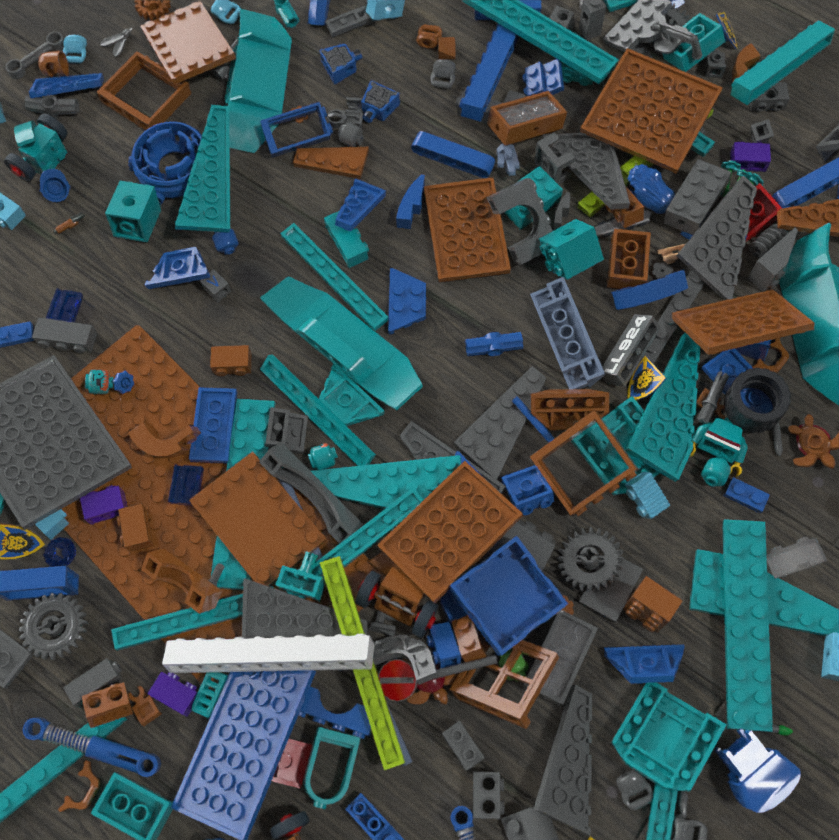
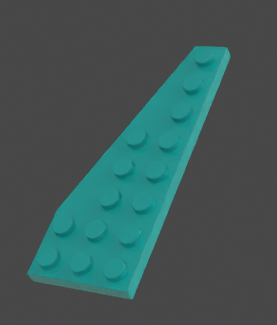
M686 333L681 336L663 372L666 380L653 393L625 449L626 452L674 482L679 480L693 450L692 434L695 427L693 426V418L696 414V381L699 374L697 373V365L700 361V346Z
M461 456L314 470L311 472L337 498L386 509L413 487L424 500L461 465Z
M696 550L689 610L725 617L723 554ZM767 572L770 626L827 636L833 632L839 633V610Z

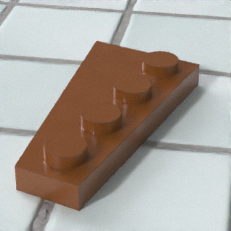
M369 147L298 148L293 165L298 168L361 179Z

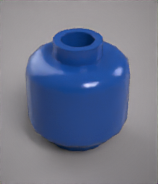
M230 229V232H215L212 237L216 250L220 253H225V255L234 253L235 248L239 244L233 229Z

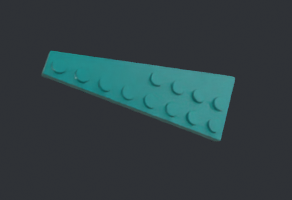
M211 105L175 222V229L230 232L229 106Z

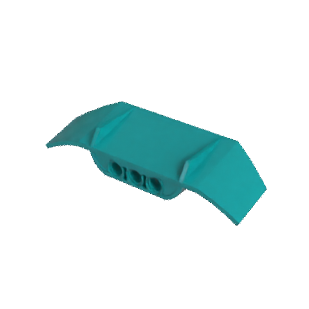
M240 9L239 42L233 50L236 59L231 60L225 104L229 106L230 148L255 153L265 141L260 120L282 114L292 39L275 17ZM278 125L270 127L271 133Z
M827 223L796 241L791 250L788 263L783 270L785 274L779 279L783 298L815 323L814 330L792 335L802 377L816 390L839 406V267L831 263L828 243L832 224Z
M288 276L260 297L288 327L367 392L391 408L398 410L423 387L409 359L328 293Z

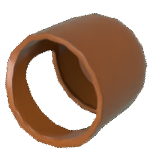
M50 51L40 55L38 64L45 76L53 77L56 73L62 77L68 76V61L63 51Z

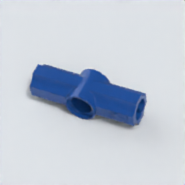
M492 332L486 334L485 337L465 339L467 356L482 354L498 356L504 351L523 349L521 332L501 335L499 332Z

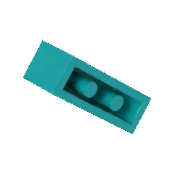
M337 211L324 217L325 226L347 266L351 268L368 260L367 252H369V248L366 242L361 241V234L358 228L348 231L335 225V219L339 213Z

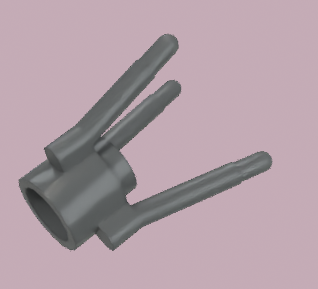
M236 39L235 42L232 44V50H234V48L238 44V39ZM224 63L215 67L212 73L221 81L224 78L228 80L230 68Z

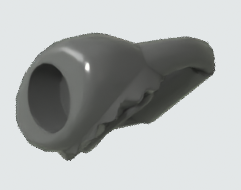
M449 60L435 61L430 77L431 85L436 88L450 89L455 82V63ZM435 77L450 79V82L437 81L434 79Z
M633 769L617 778V786L621 791L622 800L630 810L635 811L652 803L653 790L646 781L645 776ZM643 790L648 792L647 795L631 803L629 802V797H633V795L643 792Z
M678 817L673 820L670 840H693L694 827L697 826L699 827L697 840H707L708 829L698 820H686Z

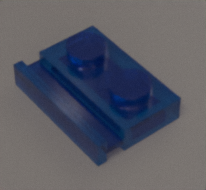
M56 288L46 319L75 322L84 297L81 292L63 291Z
M174 465L168 498L169 504L193 506L189 500L201 490L204 473L202 466Z

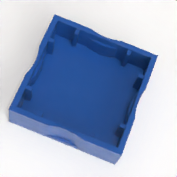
M515 536L449 586L452 595L497 656L503 655L524 639L534 628L546 622L568 605L551 580L541 572L535 559L518 536Z

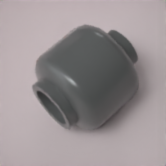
M350 122L342 124L337 133L339 141L348 147L360 146L364 140L362 128Z

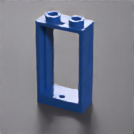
M320 102L260 120V125L272 158L296 151L298 148H305L331 139L332 127L330 123L327 124L325 117H327L325 107H321ZM317 112L324 132L323 135L277 149L270 130L271 126Z
M67 566L0 571V597L6 601L42 598L43 595L50 597L51 593H54L56 596L59 593H63L64 596L78 595L79 575Z

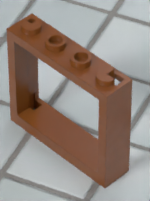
M136 52L97 91V94L104 105L146 131L154 125L164 123L190 96L191 91L189 84L185 80L173 85L160 63H155L147 55L144 56ZM141 68L176 89L150 118L115 96Z
M595 410L530 456L569 514H577V516L587 511L586 506L593 503L595 505L603 500L602 495L609 491L611 494L620 488L619 483L623 480L628 482L637 476L635 472L639 470ZM597 422L629 469L574 506L543 460Z

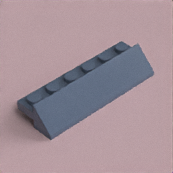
M562 277L547 283L546 288L530 295L569 389H581L586 386L590 388L605 373L566 281Z

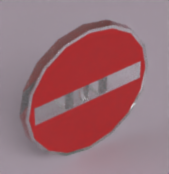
M401 659L390 660L379 671L378 677L384 696L390 701L400 702L407 700L415 692L417 680L413 666L407 661Z

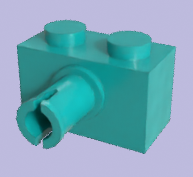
M305 552L302 565L298 570L282 565L276 586L282 590L320 601L326 581L322 577L312 574L318 556Z

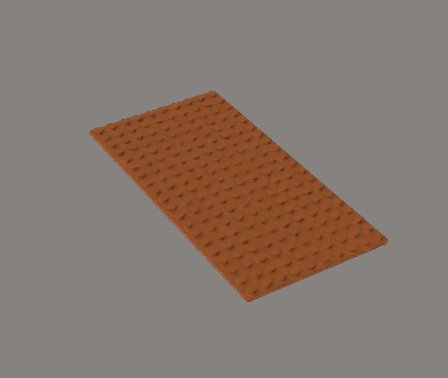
M136 325L72 377L71 380L132 467L93 491L99 492L105 490L108 486H119L125 493L128 507L143 504L148 511L153 546L129 552L121 545L120 535H122V529L118 526L117 517L90 525L84 519L80 498L65 506L62 510L67 514L65 519L69 522L64 528L65 531L140 616L147 620L191 608L185 603L187 595L180 587L166 581L154 580L141 570L147 552L164 548L205 579L209 580L211 578L217 535L189 500L224 474L227 469V463L190 462V451L173 458L150 455L138 448L128 433L142 422L153 424L159 436L164 440L172 438L189 425L193 426L199 387L141 326ZM93 369L109 371L110 377H113V380L117 373L127 371L133 375L135 384L130 392L124 394L114 390V384L113 388H109V392L106 395L90 394L88 389H85L86 374H89L90 370ZM293 487L303 512L327 540L319 547L322 555L325 556L338 546L339 543L328 532L323 517L313 503L303 493ZM364 554L344 568L354 601L356 600L357 590L361 581L365 580L371 571L382 576L379 589L386 577L369 562V559ZM303 560L299 564H297L293 569H300ZM275 582L273 585H271V586L274 587V589H277V590H280V591H283V592H286V593H287V591L282 590V589H280L279 587H277V586H276V582ZM325 586L320 601L308 597L305 598L306 600L334 609ZM220 589L222 593L219 600L243 594V590ZM356 604L359 613L363 608ZM242 617L165 637L162 640L167 645V641H176V639L195 640L203 638L205 640H215V638L234 639L242 637ZM207 672L192 674L202 684ZM222 672V673H224V674H226V675L229 676V673H230V672ZM215 678L211 679V681L219 683V680ZM209 686V688H208V689L213 690V691L216 690L215 688L210 687V686Z

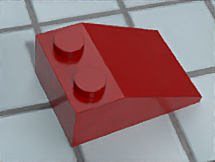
M760 183L756 186L757 190L753 198L754 204L750 211V223L746 242L777 221V212L781 209V206Z

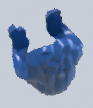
M643 164L634 166L629 171L628 181L635 191L629 190L645 208L657 214L666 213V209L675 197L674 191L665 184L661 173L657 169L648 168V166Z

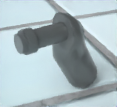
M686 792L679 793L678 805L681 814L674 816L673 820L678 817L684 819L687 817L688 795Z

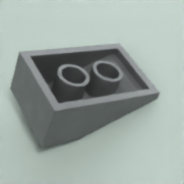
M796 228L756 262L748 279L762 292L767 291L769 288L771 290L774 289L780 282L779 279L785 274L783 270L788 263L798 231Z

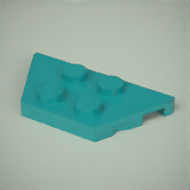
M335 364L332 365L330 375L326 379L325 387L320 394L319 400L346 426L385 414V411Z

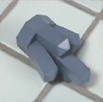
M502 143L497 148V168H504L505 166L506 174H509V176L516 175V170H519L520 164L514 145H504Z

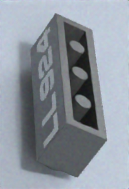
M634 314L602 366L605 373L603 379L607 384L626 386L660 330V326L653 316Z

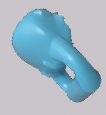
M216 0L211 7V13L224 23L234 24L240 16L241 8L229 0ZM232 8H235L236 10L231 15V17L229 19H226L225 17L230 12V10H232Z
M79 35L66 36L62 50L65 55L67 53L82 54V56H66L68 63H82L86 58V39Z

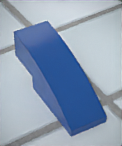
M420 175L405 193L396 217L397 228L411 229L413 214L420 215L425 175Z

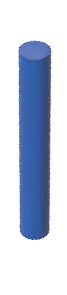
M518 396L512 400L515 406L548 443L555 439L544 425L531 414V411Z

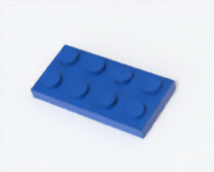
M734 348L721 352L703 365L702 370L713 382L718 372H722L721 376L724 373L729 375V379L722 391L726 395L735 378L747 369L753 368ZM746 388L740 391L743 403L750 410L761 414L773 411L772 402L763 391L755 388Z
M198 387L193 426L198 427L201 434L196 437V441L191 443L190 462H229L237 389Z

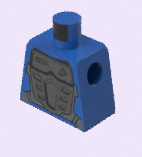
M346 44L320 50L321 62L334 84L355 73V61L362 59L359 49L350 52Z
M371 80L361 102L362 112L365 113L363 115L364 121L371 123L374 118L384 121L399 106V92Z

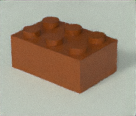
M614 229L610 246L607 287L622 289L647 283L650 232Z
M646 576L623 609L631 619H638L644 623L643 626L647 630L658 633L671 620L682 600Z

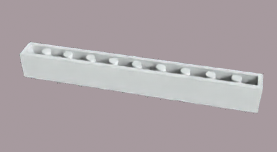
M338 634L333 637H326L324 635L304 637L298 635L294 638L275 636L274 638L255 637L254 639L242 637L234 639L215 638V640H205L203 638L195 640L176 639V641H167L162 665L170 673L372 669L374 643L370 636L365 634H357L356 636Z

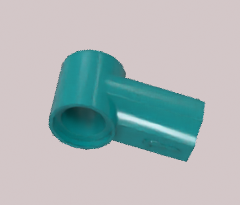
M274 0L276 13L281 16L286 27H295L299 22V18L289 0Z

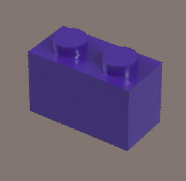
M734 142L730 151V161L741 164V170L766 172L771 162L770 144Z
M115 485L108 486L103 491L90 492L80 498L84 519L90 525L119 516L118 509L128 507L124 491Z
M161 672L148 695L188 717L198 692H196V689L198 687L189 682H186L185 685L178 681L180 677L174 673L169 672L165 674Z

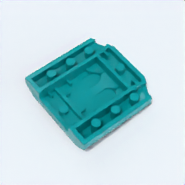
M633 396L602 418L624 450L644 413V410ZM597 423L571 440L605 485L629 469ZM627 452L639 469L635 472L637 476L642 472H650L653 477L660 473ZM623 480L619 483L620 488L612 492V495L626 494L628 489L625 484L628 482Z
M646 683L612 740V744L627 766L663 789L690 792L727 724L708 713L705 715L667 692L668 689L660 684Z

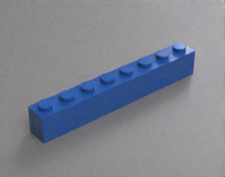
M497 23L496 31H493L491 42L489 41L487 44L486 53L483 52L481 64L478 63L476 75H472L470 86L466 88L465 98L461 99L459 108L462 109L461 116L480 122L520 37Z

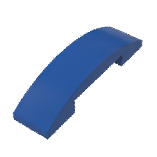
M684 270L665 275L666 277L641 285L612 291L616 310L653 302L688 289Z

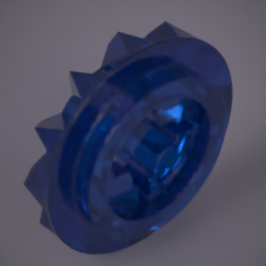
M58 537L50 540V543L45 546V553L43 554L45 562L51 567L68 566L75 558L76 547L68 538ZM56 547L63 549V558L59 555H55L57 553Z

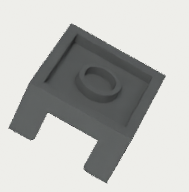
M554 132L537 142L534 163L537 167L540 166L559 185L571 178L572 173H568V171L562 173V169L573 164L575 157L571 152L559 158L549 147L550 144L559 140V137Z

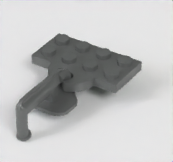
M639 0L603 38L604 44L623 52L627 48L633 50L639 42L648 43L654 41L655 50L663 54L672 53L682 42H686L692 46V58L695 60L702 58L700 44L696 35L688 32L682 26L667 24L664 15L673 7L671 1Z

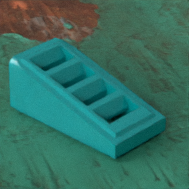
M207 672L191 710L205 717H211L228 675L222 672ZM215 678L219 680V683H215L211 679ZM209 686H210V687L215 688L216 690L213 691V690H210V689H208V688H209ZM206 695L212 697V699L206 698Z

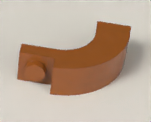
M142 422L128 434L135 445L145 453L173 458L189 452L190 450L187 445L196 441V437L201 432L198 427L189 425L172 438L164 440L159 436L153 424Z

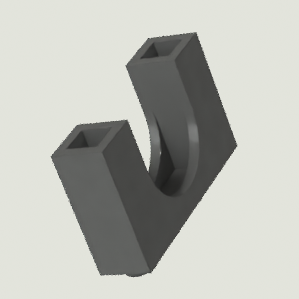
M531 178L522 179L486 197L493 214H501L517 205L524 206L530 211L533 217L531 233L524 240L508 247L514 263L520 265L542 254L539 238L552 232L550 218L544 212L543 201L538 197L536 184Z

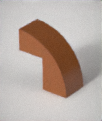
M752 43L744 47L739 53L732 70V82L758 63L761 55Z

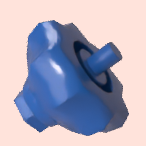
M127 371L117 373L113 380L114 390L119 391L121 394L130 392L135 384L133 375Z

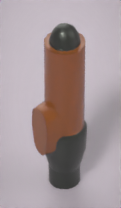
M80 212L70 217V219L55 228L54 234H60L69 227L71 229L74 228L85 215Z

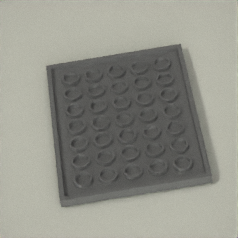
M55 355L0 383V493L24 530L132 468L125 455Z

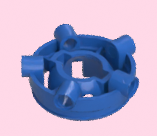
M164 122L147 129L135 142L132 156L129 157L128 161L129 170L135 172L140 184L154 186L159 204H162L166 197L184 196L197 155L195 149L198 151L202 135L190 125L180 122ZM175 135L179 136L180 141L175 139ZM172 152L182 154L190 152V156H185L178 164L166 167V174L160 173L159 162L163 156Z

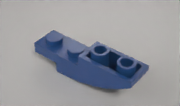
M362 793L346 808L348 813L372 840H405Z

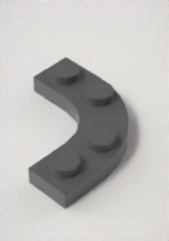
M394 635L374 642L373 661L375 665L393 658H406L412 663L419 685L439 677L434 658L428 647L421 640L409 638L408 635Z

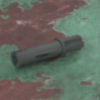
M722 372L717 373L706 400L702 402L703 407L697 418L702 424H707L713 411L717 409V402L729 379L727 373H724L723 376H721Z

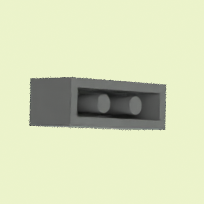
M38 318L32 338L42 348L54 347L61 351L68 349L77 353H91L97 332L92 325Z

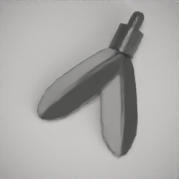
M130 27L122 33L104 39L100 45L108 47L115 44L113 55L118 57L122 53L126 38L131 34L133 28Z

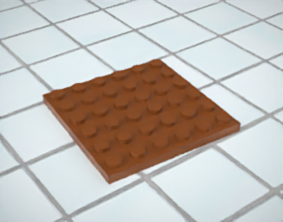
M627 48L582 124L580 132L677 174L723 87Z

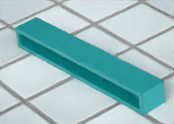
M819 20L810 25L795 38L789 40L784 46L779 47L774 53L768 55L763 61L758 62L752 69L747 70L741 77L736 78L731 86V96L748 105L831 44L835 29Z

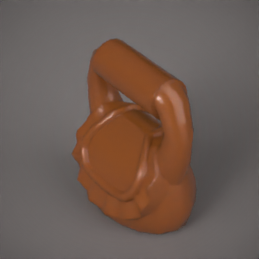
M422 25L418 30L416 38L418 45L430 49L436 47L439 43L438 38L442 36V29L439 26Z

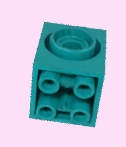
M119 181L105 214L114 237L148 242L161 212V207L154 186Z
M577 219L539 238L540 250L545 256L547 269L558 276L564 277L566 280L604 260L595 228Z

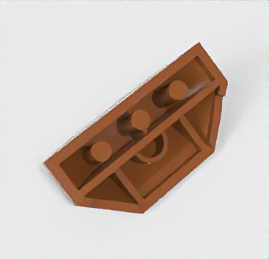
M554 389L531 394V414L549 430H567L594 410L598 412L601 418L609 412V392L591 389Z

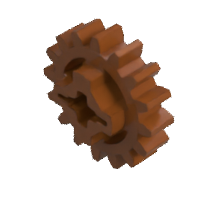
M134 0L135 9L139 16H143L144 20L149 17L150 21L153 18L158 19L164 13H169L168 8H171L170 0H162L163 3L161 0Z

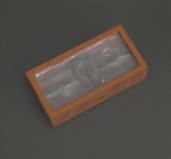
M549 91L490 107L487 124L504 145H509L562 129L567 111Z

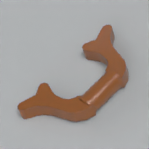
M776 338L775 342L770 345V349H774L781 354L775 365L768 366L761 359H758L757 364L752 367L753 369L766 368L776 373L780 371L789 359V353L782 346L780 338Z
M86 760L83 770L78 773L79 776L87 777L91 781V787L86 796L79 803L73 801L70 796H65V802L59 807V812H64L70 808L85 810L91 805L101 784L100 780L91 770L90 761Z

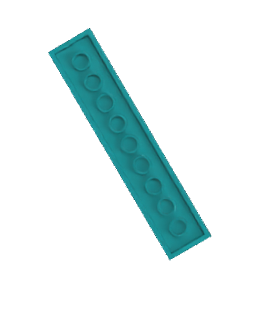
M462 0V2L598 84L619 63V59L519 0Z
M237 399L226 471L252 451L260 460L267 453L269 448L265 446L270 408H275V401ZM217 536L211 576L216 565L222 564L224 565V570L217 582V587L219 589L243 590L244 578L251 581L252 578Z
M724 519L722 523L727 729L737 730L742 728L743 730L773 732L765 522Z

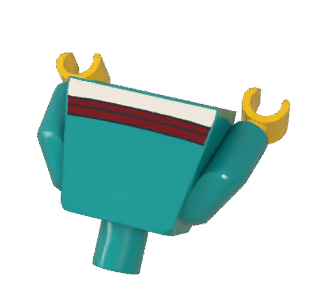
M728 417L724 420L716 418L713 423L708 422L699 426L692 436L693 452L690 454V457L695 454V446L698 444L697 448L723 458L730 463L735 461L734 465L730 467V474L732 469L735 468L737 470L735 477L739 476L742 473L740 464L743 463L748 449L746 441L742 436V429L733 425Z

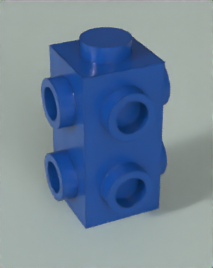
M449 622L437 623L431 629L429 628V635L426 636L428 647L433 649L432 656L435 665L438 664L439 669L461 664L462 656L457 645V638Z

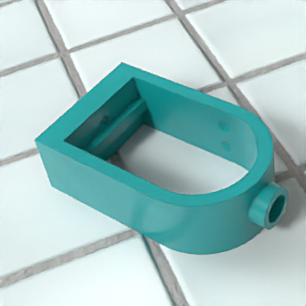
M321 727L316 728L303 779L304 789L307 795L314 800V807L326 809L327 804L339 801L347 792L360 742L359 737ZM320 741L350 749L341 787L337 794L328 799H321L316 796L310 785V778Z

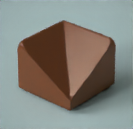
M455 37L438 38L439 59H455Z

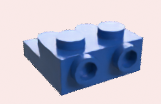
M555 59L544 65L538 62L525 68L523 80L526 83V88H524L526 97L546 91L554 95L564 90L560 60Z
M536 465L501 477L502 483L506 486L505 489L509 494L510 502L523 515L531 514L533 509L538 507L547 508L554 502L553 491Z

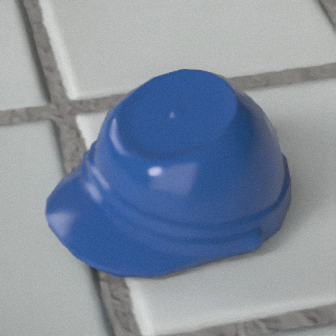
M48 169L42 172L40 176V192H42L43 196L52 202H60L66 199L69 194L70 185L64 174L57 169Z

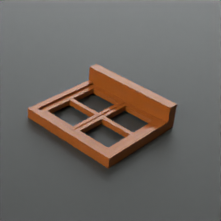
M482 635L483 644L487 652L490 645ZM521 640L511 648L513 651L503 668L496 665L485 666L499 672L489 692L468 683L476 669L459 673L450 690L457 700L527 729L531 722L527 715L557 663L559 655L551 650ZM521 653L543 661L532 680L511 672ZM508 676L529 684L519 704L497 695Z

